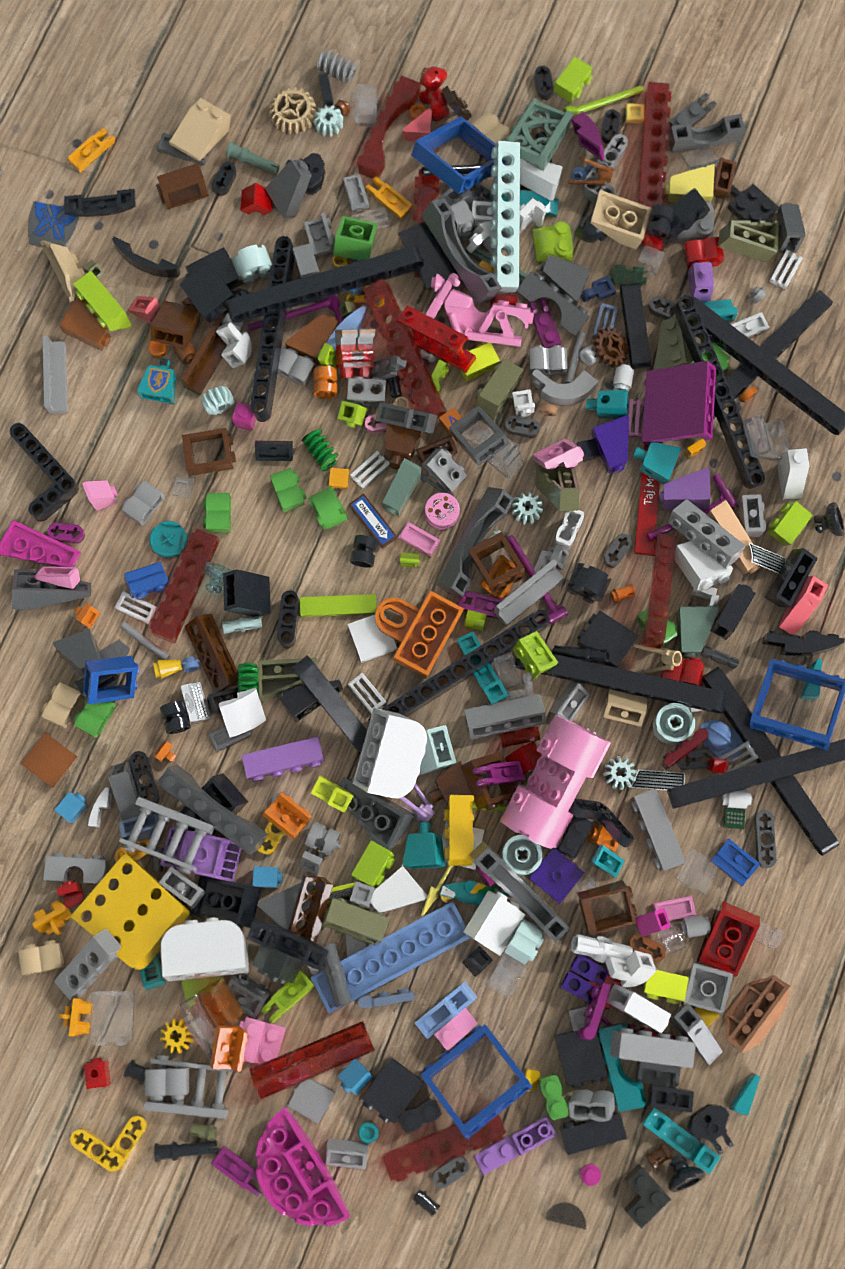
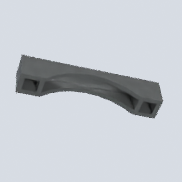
M445 198L431 201L421 214L422 218L476 303L479 305L490 302L502 287L493 273L480 268L465 252L457 234L454 212Z
M488 487L437 582V585L448 594L463 597L472 581L471 570L473 561L468 550L481 543L488 531L507 514L514 501V498L504 489Z
M177 764L168 767L157 783L249 855L259 850L269 835L255 823L234 814L216 802L197 784L191 774Z
M483 841L469 854L473 862L510 895L555 943L570 929L566 922L486 842Z

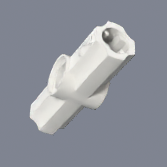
M576 934L571 941V951L573 953L590 956L592 959L602 963H606L605 961L609 957L627 960L633 950L631 946L614 943L612 940L602 936L591 938Z

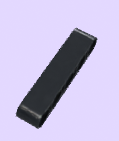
M621 284L620 298L626 340L629 345L627 347L631 369L650 368L651 356L640 284Z

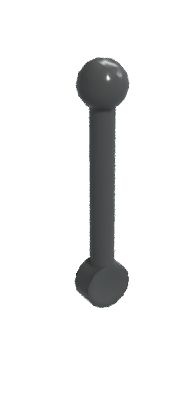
M426 474L421 476L422 482H427L442 493H448L454 497L452 492H447L428 479Z

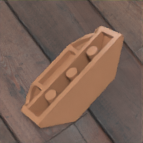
M775 975L749 982L725 1014L726 1041L742 1053L760 1044L785 1011L791 986Z

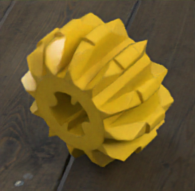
M176 1018L172 1019V1025L166 1022L164 1025L168 1030H160V1033L165 1034V1037L160 1038V1042L165 1040L167 1042L163 1048L166 1049L171 1046L170 1053H174L175 1049H177L178 1054L182 1053V1046L188 1050L190 1047L187 1042H194V1039L189 1037V1035L195 1033L194 1030H187L191 1024L187 1023L183 1026L184 1019H180L179 1023H177ZM175 1030L182 1035L181 1038H178L179 1042L176 1038L173 1039V1034H176Z

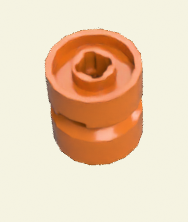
M332 366L314 368V396L319 399L335 398L337 396V384L335 383L337 381V369Z

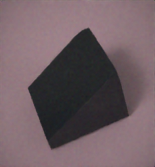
M594 439L577 443V446H580L584 453L582 457L583 463L601 456Z
M479 945L462 963L476 977L493 959Z

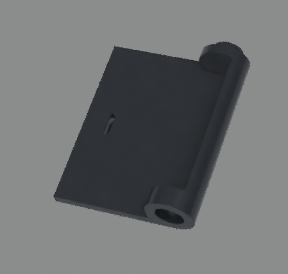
M425 221L398 233L405 248L411 246L418 247L424 260V266L417 270L427 290L431 289L432 277H436V274H439L445 281H447L450 274H458Z

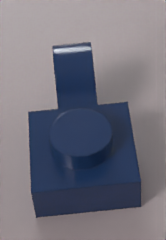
M609 276L593 281L591 284L592 288L584 290L581 297L584 302L590 301L595 296L599 301L615 295L616 290Z

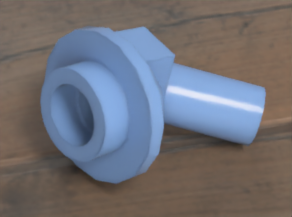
M588 164L584 168L581 166L575 167L572 170V179L585 180L594 166Z

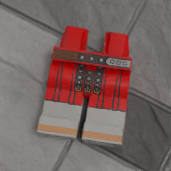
M335 329L336 367L340 368L341 378H353V368H357L358 377H369L370 367H374L373 337H375V329Z

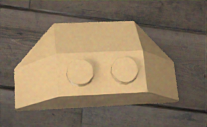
M44 240L40 241L72 305L77 296L75 294L77 289L73 283L83 277L85 273L82 267L77 268L76 264L79 263L74 253L70 254L67 247Z

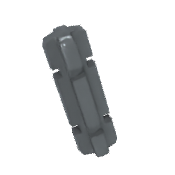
M705 646L701 653V656L705 658L710 657L711 660L723 665L727 664L728 667L733 669L739 663L738 658L729 657L730 655L718 650L713 651L708 646Z

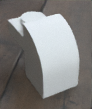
M491 221L481 223L472 232L474 235L469 239L471 243L466 247L470 253L483 244L493 254V249H491V239L493 237ZM501 232L504 238H508L505 232Z
M232 322L219 326L216 332L227 344V347L221 354L222 357L232 368L245 364L252 352V343L246 331L240 333Z
M634 951L627 960L609 957L605 961L610 977L619 979L622 987L640 985L657 971L651 955L639 951Z

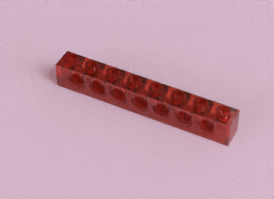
M648 82L645 91L638 203L651 209L655 204L664 205L661 204V199H664L665 188H662V184L666 181V172L663 169L667 165V155L664 154L665 150L668 149L669 142L666 139V134L669 133L670 123H667V118L670 117L671 112L668 102H671L672 91H669V83Z
M381 279L363 289L365 293L364 299L373 310L371 312L373 319L379 323V332L388 343L386 345L388 352L407 361L406 367L398 371L403 376L401 378L403 385L409 389L411 402L416 405L417 411L437 415L438 419L447 410L409 327L397 322V318L402 312L389 283ZM384 299L383 306L379 307V302ZM391 315V321L386 323L387 317ZM399 331V337L394 340V334ZM406 348V354L401 356L402 349ZM414 364V370L409 373V366ZM421 381L422 386L416 389L417 382ZM429 397L428 405L424 406V399Z

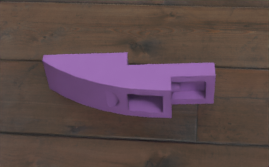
M545 1116L490 1144L489 1147L473 1155L481 1174L486 1175L515 1157L523 1155L556 1136V1133L548 1117Z

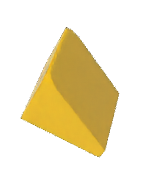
M700 1007L693 1009L703 1020L707 1028L720 1015L718 1012Z
M526 1068L524 1075L532 1085V1088L528 1091L535 1092L540 1072Z

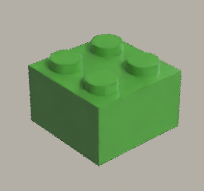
M342 216L335 237L333 255L358 261L371 258L378 223Z

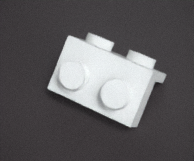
M534 198L527 205L523 204L519 208V234L531 222L539 228L543 225L546 209L541 202L536 201Z

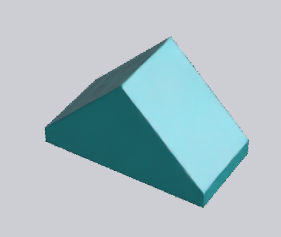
M600 844L597 846L589 864L617 878L625 860Z

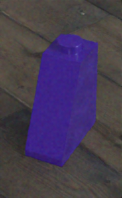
M628 415L593 427L591 435L601 454V459L607 473H619L624 470L627 464Z

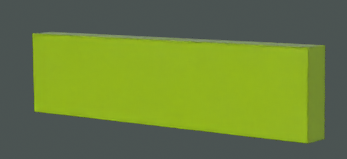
M376 594L300 597L301 617L375 614L377 609Z

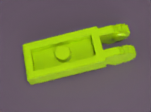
M301 970L298 972L294 983L287 982L271 997V1000L261 1009V1012L267 1014L277 1005L279 1009L269 1018L270 1023L273 1024L297 1004L315 985Z

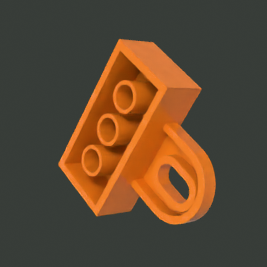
M430 590L420 609L400 598L384 600L376 609L375 622L382 633L401 643L392 661L426 679L464 608ZM392 610L403 617V622L396 624L386 619L384 612Z

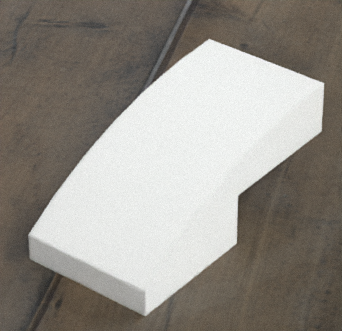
M105 787L97 798L91 811L88 826L100 828L102 810L111 809L113 796L111 788Z

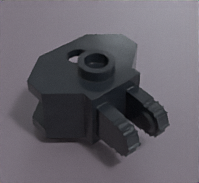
M311 153L306 158L300 159L307 164L308 170L312 175L305 194L314 195L322 189L326 173L324 169L325 163L320 154Z
M707 1104L691 1115L687 1129L692 1136L709 1141L719 1155L723 1153L722 1147L716 1141L720 1136L723 1137L727 1146L730 1148L734 1146L726 1133L728 1132L726 1125L729 1113L725 1107Z

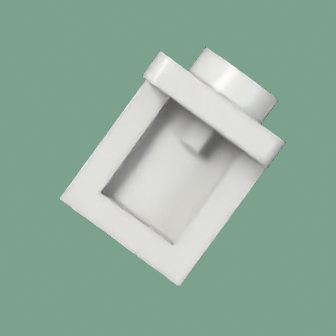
M531 390L512 392L515 415L525 417L534 413L535 404L532 401Z
M692 586L690 595L708 599L707 607L716 606L719 595H716V588L710 587L706 590L695 591Z

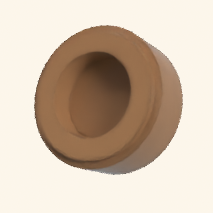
M541 403L538 409L539 413L546 416H555L558 410L556 406Z

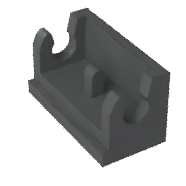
M637 1061L635 1081L676 1088L679 1086L681 1067Z

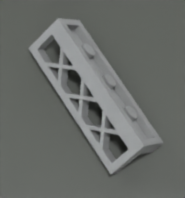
M43 336L44 407L49 414L68 413L65 341L51 342L48 336Z
M554 559L496 606L494 613L506 627L564 579L556 569L557 562Z

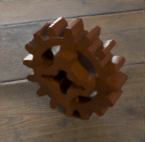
M606 327L597 331V334L593 336L595 340L591 341V344L595 345V347L592 348V351H596L594 357L600 358L599 363L604 362L605 367L610 365L613 368L619 366L627 359L626 354L629 351L626 347L629 345L624 343L626 337H621V331L616 333V328L610 329V327Z

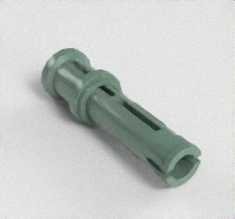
M233 141L227 147L226 157L228 158L231 156L242 164L247 162L275 176L279 172L280 164L251 153L247 147L242 148L235 145Z

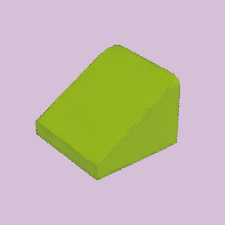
M402 552L400 555V566L418 568L420 554Z
M468 610L464 627L483 632L487 614Z

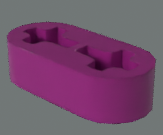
M53 523L48 528L49 537L59 542L80 543L85 538V532L79 525ZM57 528H59V530L61 532H64V534L58 533L57 536H55L53 531H56ZM77 530L80 533V535H77L76 538H74L73 535L69 534L75 533V531Z

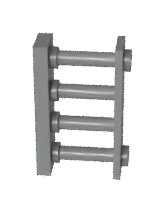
M138 797L135 804L140 807V814L128 841L120 838L119 842L124 844L123 848L134 852L136 849L179 866L178 870L190 874L191 871L196 873L197 868L191 866L203 836H206V833L212 835L214 827L208 823ZM153 812L158 814V822L147 848L135 843L147 815ZM171 819L176 821L177 828L166 854L163 855L155 852L154 849L165 823ZM189 826L195 829L194 832L196 834L184 862L173 859V855L184 829H187Z
M157 1055V1058L151 1059L150 1063L158 1064L157 1069H166V1065L178 1066V1068H198L195 1097L192 1104H184L182 1099H172L171 1102H165L163 1099L145 1101L144 1110L222 1119L228 1117L229 1108H224L223 1096L226 1072L234 1071L232 1068L213 1069L207 1063L170 1060L168 1055ZM206 1069L218 1070L215 1101L212 1103V1106H204V1102H202Z

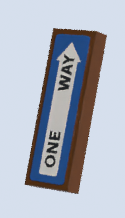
M364 493L349 503V507L372 537L379 540L378 544L382 549L397 539V535Z

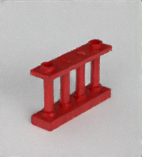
M407 305L397 318V322L412 329L406 337L408 343L432 354L455 368L467 373L477 359L474 354L462 348L468 339L466 335Z

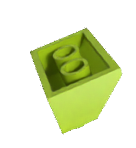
M89 271L73 283L77 289L75 294L81 301L84 299L88 303L85 306L92 314L96 313L98 315L97 320L103 328L107 326L110 331L132 326L125 311L92 271Z

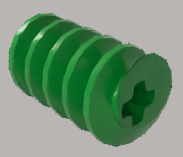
M322 429L314 430L305 435L301 441L308 448V452L312 454V458L316 460V464L320 466V470L327 471L337 464L336 458L339 454H332L335 450L334 447L327 448L330 445V441L323 442L326 439V435L319 436L322 433Z

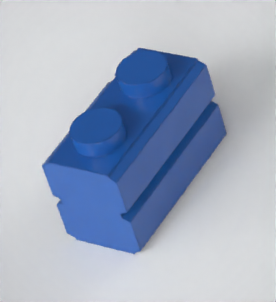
M161 562L124 573V582L132 599H143L148 596V593L154 591L155 593H161L168 587V578Z

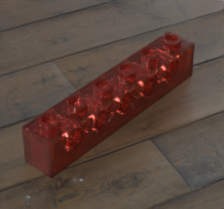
M196 528L195 533H191L188 543H190L188 549L184 550L181 555L182 562L180 567H176L174 571L173 583L169 584L166 589V599L159 605V615L151 623L150 629H152L151 633L154 636L174 644L176 643L220 540L218 536ZM197 548L204 549L201 554H195ZM190 565H196V569L194 571H187V568ZM182 582L189 583L185 589H180V584ZM175 599H181V603L178 606H172V602ZM173 616L171 623L166 624L164 622L166 617Z
M498 1114L486 1124L489 1127V1132L486 1135L482 1136L476 1132L467 1143L459 1142L458 1137L462 1132L455 1124L382 1154L390 1180L402 1181L408 1178L407 1174L415 1171V1174L422 1173L427 1170L426 1166L433 1163L435 1166L441 1165L446 1162L445 1158L450 1156L458 1158L466 1154L465 1150L467 1149L477 1150L485 1146L484 1142L492 1140V1143L503 1139L506 1131L500 1115ZM472 1118L462 1121L463 1124L467 1123ZM447 1140L450 1142L451 1147L448 1151H442L439 1148L441 1141ZM424 1148H428L432 1152L431 1157L428 1159H423L420 1156V1151ZM404 1156H409L413 1163L409 1167H404L401 1164V1159Z

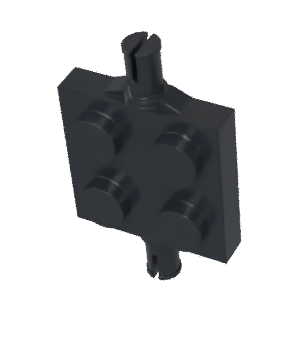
M752 184L741 192L732 185L730 193L736 198L728 205V209L741 221L773 222L770 218L778 210L779 206L756 185Z

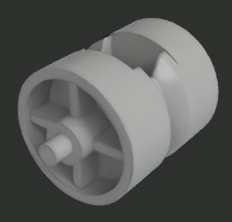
M316 821L310 830L305 829L304 831L307 834L305 845L313 849L320 848V852L328 856L332 855L336 847L340 849L342 846L338 844L340 832L331 828L326 830L325 825Z

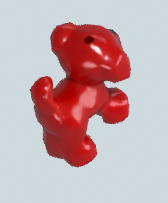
M439 67L424 68L420 78V84L426 88V90L420 92V102L430 104L432 121L434 122L447 118L450 113L448 103L440 89V86L447 79V72Z

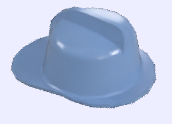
M719 720L706 721L700 727V729H706L709 734L702 744L719 757L742 745V740L738 733ZM741 750L727 757L726 759H733L740 754Z

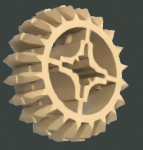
M288 87L287 91L281 89L280 94L275 93V98H271L269 117L272 124L276 126L277 130L281 129L283 134L288 131L290 135L292 132L298 135L300 130L305 132V127L310 129L311 123L315 119L314 114L317 113V108L313 97H310L308 92L304 93L302 88L297 91L296 87L293 90H290Z

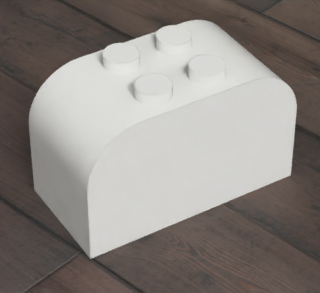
M373 708L353 784L367 793L391 798H400L407 795L414 787L416 778L419 776L421 760L426 751L427 736L423 726L401 714Z
M208 918L206 922L198 923V920L186 921V924L177 925L169 929L162 939L163 978L168 982L249 973L246 938L240 928L231 921H218V918Z

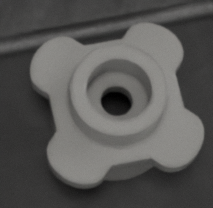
M766 286L754 288L749 293L751 297L748 298V301L751 299L755 303L760 301L767 294L764 291Z

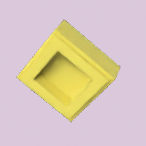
M626 103L625 123H643L644 104Z

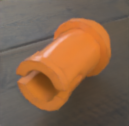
M630 584L620 589L614 588L613 591H610V596L613 602L619 603L622 599L636 596V593H634L636 591L634 586Z

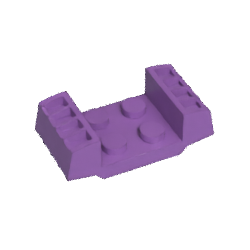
M175 827L169 828L163 855L166 854L176 830ZM184 830L173 859L184 862L196 834L194 831ZM206 834L200 842L191 866L197 868L195 874L233 882L242 848L231 840ZM161 859L160 866L179 869V866Z

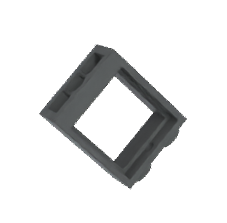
M480 406L470 410L467 415L455 421L449 427L453 438L478 466L508 445L504 432ZM482 419L495 434L473 449L461 434Z

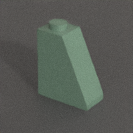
M404 458L382 502L386 513L392 516L394 514L400 516L421 480L420 466Z
M679 607L677 610L678 651H680L684 658H696L701 653L719 611L718 607Z

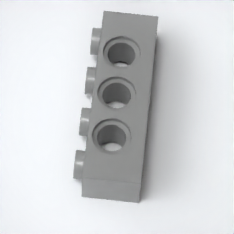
M686 499L672 510L668 523L725 569L741 556L745 545Z
M104 929L91 938L54 982L69 1000L76 995L78 997L82 996L88 990L86 986H90L98 979L96 975H100L108 968L106 964H110L118 957L116 953L121 949V945L107 929Z

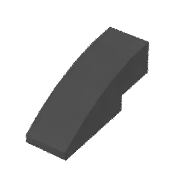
M379 402L375 421L433 434L437 415Z

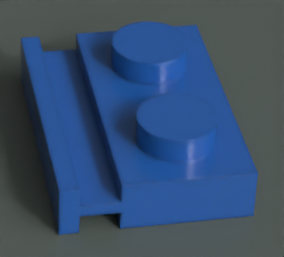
M727 839L716 855L710 860L741 887L744 886L745 882L760 865L759 862L731 839Z

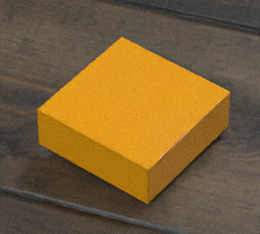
M703 438L687 448L684 453L687 459L694 457L704 450L707 443Z
M331 468L329 487L348 489L349 469Z

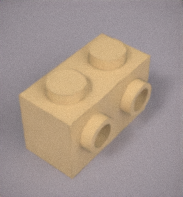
M609 689L603 717L641 727L646 714L647 698Z

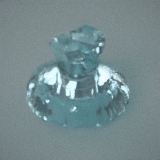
M207 562L205 564V571L210 577V581L206 584V590L210 593H222L223 573L232 570L215 562Z

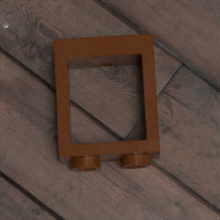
M199 163L157 176L159 184H156L162 204L166 203L168 210L209 197Z
M226 428L182 435L186 469L189 476L234 469L233 463L236 462L235 452L231 451L230 445H233L232 434H228ZM223 438L225 460L195 464L193 442Z
M502 532L468 550L470 558L492 593L504 590L507 585L512 582H519L526 575L523 565ZM504 547L516 567L492 580L480 560Z
M502 752L473 759L461 766L471 794L474 795L477 810L486 808V811L496 808L499 803L501 806L509 804L516 791L514 783L499 784L502 796L490 799L486 786L476 785V781L483 778L481 774H474L473 769L489 764L504 763L505 760Z
M623 880L577 893L585 928L589 936L636 924L635 916L637 915V910L630 900L633 897L631 887L626 886ZM621 892L625 913L594 921L590 901Z

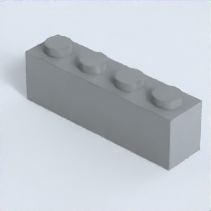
M540 694L464 710L470 739L546 724V712Z
M652 789L631 798L633 801L630 802L632 810L638 814L640 819L638 821L640 830L642 832L645 831L647 839H645L649 851H653L655 856L653 862L656 869H660L663 872L686 863L657 789Z
M621 1028V1032L613 1031L610 1056L620 1059L693 1068L696 1043L688 1041V1037L676 1035V1039H670L669 1034L658 1033L656 1037L652 1036V1032L640 1030L639 1034H634L633 1029Z

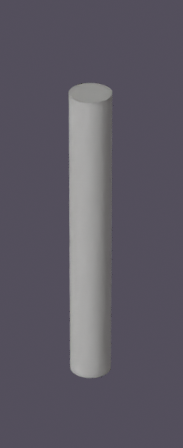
M578 332L565 380L566 384L573 382L580 356L579 353L585 338L584 332Z
M124 622L120 628L162 660L170 658L169 654L129 624Z

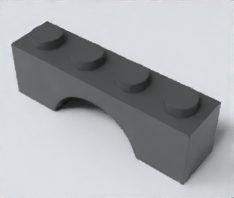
M742 114L723 117L719 122L704 128H694L689 123L671 126L668 135L671 152L676 153L741 141L745 132Z
M537 271L535 274L529 272L517 291L531 302L541 297L553 299L561 309L562 318L560 324L572 334L577 335L590 318L587 314L589 311L581 305L577 307L573 304L574 300L567 294L564 296L558 292L559 288L553 283L547 284L543 281L545 277Z

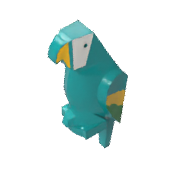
M471 880L442 885L440 890V899L447 903V900L456 897L464 903L478 904V907L488 891L494 893L498 891L507 897H512L503 891Z

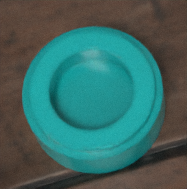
M367 1121L360 1126L358 1135L361 1141L364 1143L376 1141L379 1129L374 1122Z

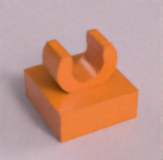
M85 603L83 608L77 606L74 610V613L78 615L76 620L91 629L100 612Z
M165 740L153 755L161 762L164 758L173 762L177 757L170 752L173 746Z

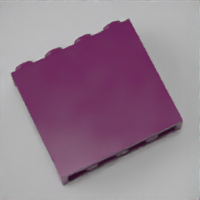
M709 361L646 371V379L644 381L645 396L643 398L644 414L642 415L643 431L641 432V439L644 444L649 446L651 442H664L699 436L704 440L712 439L716 367Z

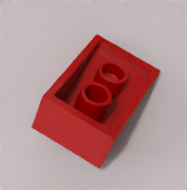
M722 901L699 962L732 973L733 976L737 977L760 927V917Z

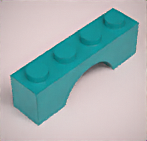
M626 1022L603 1026L598 1029L599 1033L597 1034L599 1044L604 1049L603 1059L609 1069L608 1081L613 1086L615 1106H618L619 1112L643 1108L647 1104L642 1082L629 1078L622 1069L620 1058L610 1056L613 1031L621 1032V1028L628 1029Z

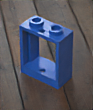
M132 656L86 661L83 694L88 704L134 698L135 690H137L136 675L139 674L138 663L134 662ZM127 672L125 685L98 688L100 675Z

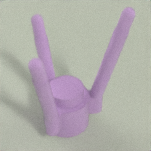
M415 783L413 788L423 800L425 806L421 804L417 807L405 797H400V799L415 810L412 813L415 814L414 818L416 820L428 822L435 813L432 810L433 805Z

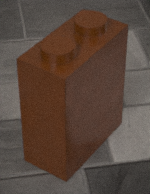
M164 300L150 325L151 341L186 349L200 324V312L196 307Z

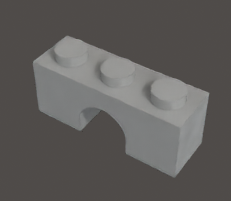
M53 853L52 856H46L43 880L67 882L70 871L80 867L84 873L83 883L99 884L109 871V861L104 860V856L92 855V859H85L84 855L72 854V858L64 857V853Z

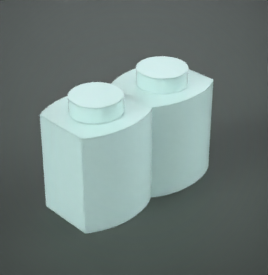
M523 918L504 952L526 965L528 960L532 962L538 952L535 948L539 949L545 939L542 937L544 931Z

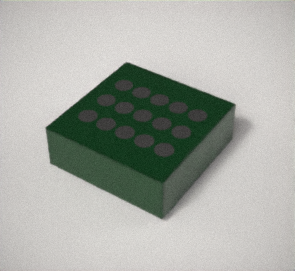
M725 807L723 827L743 830L745 809Z

